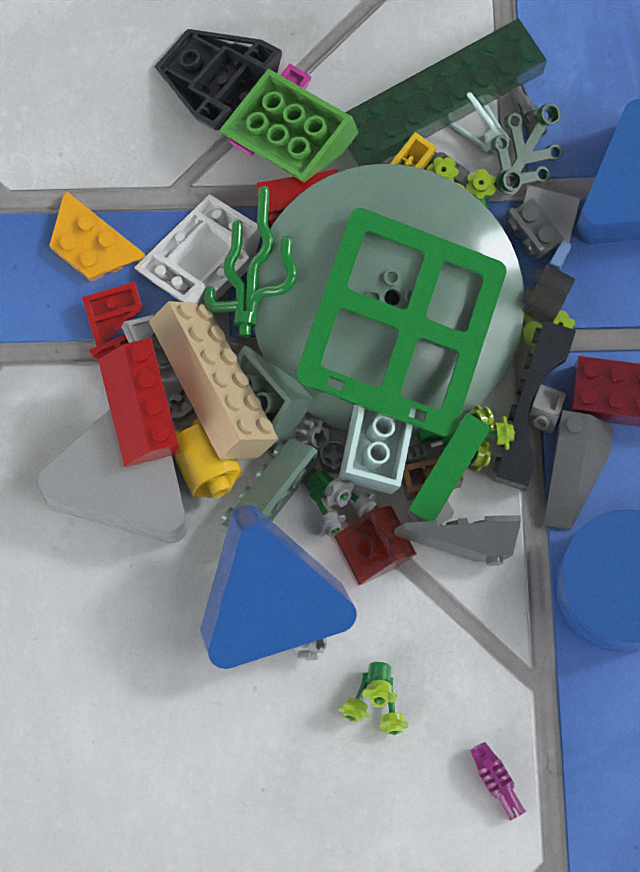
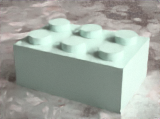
M354 405L339 479L346 483L351 481L354 485L393 494L401 486L413 425ZM411 408L409 417H415V409Z

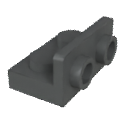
M533 198L516 209L511 207L507 210L505 218L507 228L512 234L519 236L526 253L529 255L533 254L537 261L559 247L562 241L565 240Z

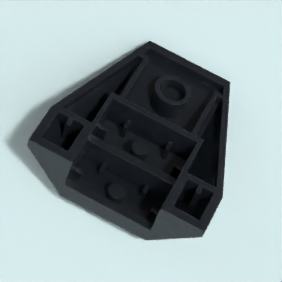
M187 29L154 67L193 117L217 131L222 128L268 69L278 73L282 50L262 39Z

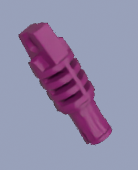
M483 742L471 749L470 751L481 779L491 796L499 799L509 820L517 818L513 807L519 816L527 812L513 790L515 783L504 764L487 743Z

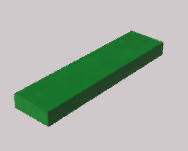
M468 412L465 414L408 508L410 512L425 521L436 520L491 429V426Z

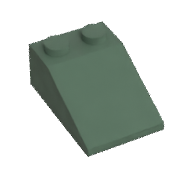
M243 346L237 356V362L243 373L247 376L255 396L260 400L261 407L268 420L273 425V429L278 437L275 443L287 442L314 399L297 380L248 346Z

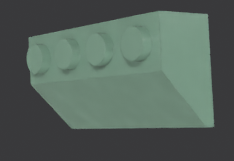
M292 438L286 444L281 442L272 454L275 457L269 465L264 464L255 476L257 480L252 487L247 485L240 493L238 499L241 501L234 509L230 507L222 516V531L225 534L227 533L232 513L243 505L255 506L273 521L317 465L318 450Z

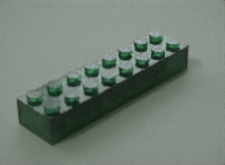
M517 18L345 112L353 117L359 132L348 146V150L358 166L380 164L398 154L415 132L425 139L449 126L451 123L476 111V108L467 97L468 92H471L483 107L509 93L514 88L522 86L542 75L547 59L520 19Z

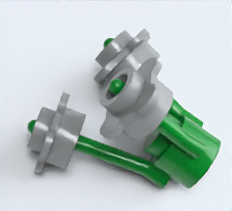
M324 470L314 473L308 481V487L312 490L309 496L316 502L323 515L318 520V525L321 528L318 531L320 537L326 534L328 536L338 534L343 529L342 524L346 520V516H339L337 511L328 513L321 498L326 499L328 506L336 504L340 507L345 506L349 499L356 502L353 511L358 513L357 516L360 517V520H363L366 516L369 518L376 512L378 507L376 494L372 493L369 495L367 492H364L358 497L351 492L354 489V484L351 481L344 483L340 479H334Z

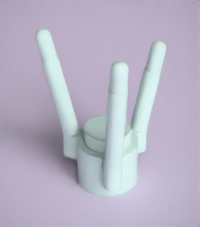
M468 92L467 97L490 128L483 135L486 139L485 142L455 123H451L450 126L479 145L486 153L490 150L493 151L491 140L496 136L504 135L509 139L510 143L511 139L502 129L489 107L484 105L482 108L473 94ZM499 139V140H498V146H499L500 148H502V147H503V143H502V141Z

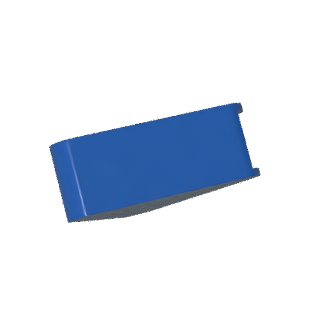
M640 99L633 100L625 106L576 224V234L586 244L640 240Z
M243 505L235 509L231 515L200 628L210 661L218 668L230 669L350 629L356 621L357 611L343 584L255 506Z

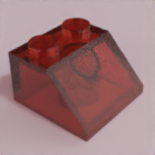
M392 505L370 510L334 536L359 585H363L398 568L417 555L410 540L394 535V529L402 524Z

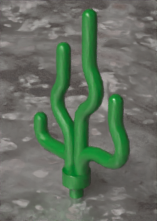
M261 186L258 191L257 228L263 239V245L249 263L247 287L234 269L235 262L241 253L243 223L240 220H236L232 224L231 248L225 257L223 265L225 277L236 289V300L216 302L214 287L207 286L204 290V303L210 311L215 313L235 312L234 325L240 327L239 336L250 337L251 328L256 327V312L259 302L268 296L286 294L294 287L298 277L297 266L292 259V238L284 236L281 240V262L287 272L286 279L280 284L266 285L258 288L259 268L268 259L274 246L273 234L268 227L269 189L266 186Z

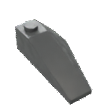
M562 411L558 419L543 525L571 530L610 455L613 426L589 414Z

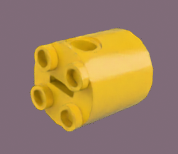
M199 418L191 423L192 427L184 431H175L180 454L173 456L192 496L218 498L232 490L235 481L243 472L237 459H219Z

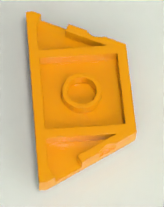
M67 191L64 193L49 246L52 251L92 282L104 277L107 273L122 270L123 266L137 260L139 263L146 257L141 250Z

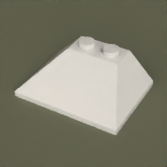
M209 194L134 268L138 273L181 302L204 303V290L207 286L214 287L215 301H217L232 286L224 275L223 265L225 257L231 248L233 222L240 220L243 223L242 249L234 266L235 272L239 277L248 271L249 263L256 255L261 235L258 232L257 223Z

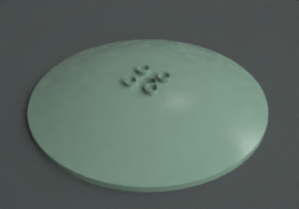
M400 164L363 165L346 169L315 183L285 208L270 229L274 238V246L268 259L259 268L258 288L266 285L280 284L285 281L287 272L281 262V240L284 236L292 238V259L297 266L298 277L296 284L289 292L282 295L265 297L257 306V324L253 328L263 358L297 380L296 370L349 216L353 210L365 208L500 260L506 266L507 273L460 415L461 419L467 412H471L476 405H480L501 381L512 362L522 332L524 319L523 280L518 259L503 228L493 214L466 189L450 179L417 167ZM365 233L348 282V287L350 290L386 303L384 299L385 293L387 291H395L399 296V302L395 307L406 309L423 260V255L416 250L371 233ZM443 263L426 313L427 318L458 331L466 332L482 284V277L450 263ZM341 309L338 311L321 365L326 369L374 387H380L398 333L394 328ZM418 339L401 389L402 397L440 410L457 361V353L423 339ZM329 378L327 386L342 391L344 383ZM302 385L314 399L307 412L332 427L348 432L354 404ZM416 410L414 418L424 421L426 413ZM412 427L411 437L418 436V427Z

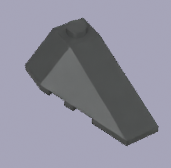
M521 515L484 516V520L468 523L467 518H459L447 522L446 525H442V521L439 520L403 523L394 529V535L474 562H486L487 566L502 565L505 559L513 556L521 524Z

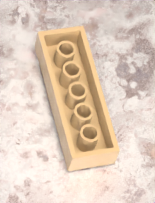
M168 301L149 323L219 459L259 458L278 440L272 423L268 420L261 407L260 400L255 396L247 376L243 373L237 362L236 355L232 352L223 331L219 328L213 312L206 307L205 303Z

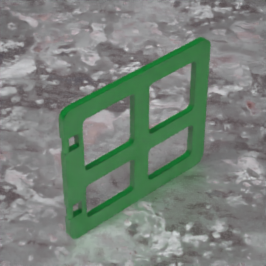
M365 208L353 210L345 227L296 370L297 381L303 386L330 394L397 421L408 423L440 437L452 435L457 428L507 273L505 264L500 260ZM365 233L374 234L422 253L423 260L406 309L397 308L349 289L348 282ZM445 262L482 277V284L466 332L434 322L426 316L442 265ZM339 310L349 311L394 328L397 331L398 335L380 387H374L326 369L321 365ZM418 339H423L452 350L458 356L440 410L409 400L401 395V389ZM329 378L343 382L342 391L327 386ZM411 408L426 413L424 421L409 417Z

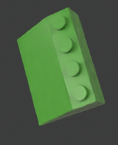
M270 69L264 73L220 129L222 134L303 182L342 155L359 133L352 116Z

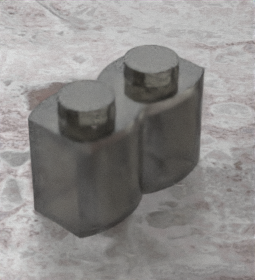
M548 263L543 270L538 268L530 282L534 284L533 289L528 287L521 299V302L524 303L521 311L541 323L544 320L553 323L576 279Z

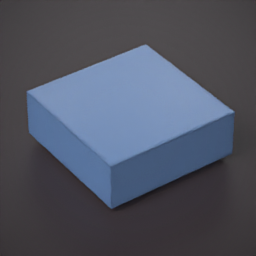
M562 241L549 264L547 272L554 276L558 275L572 248L570 243Z

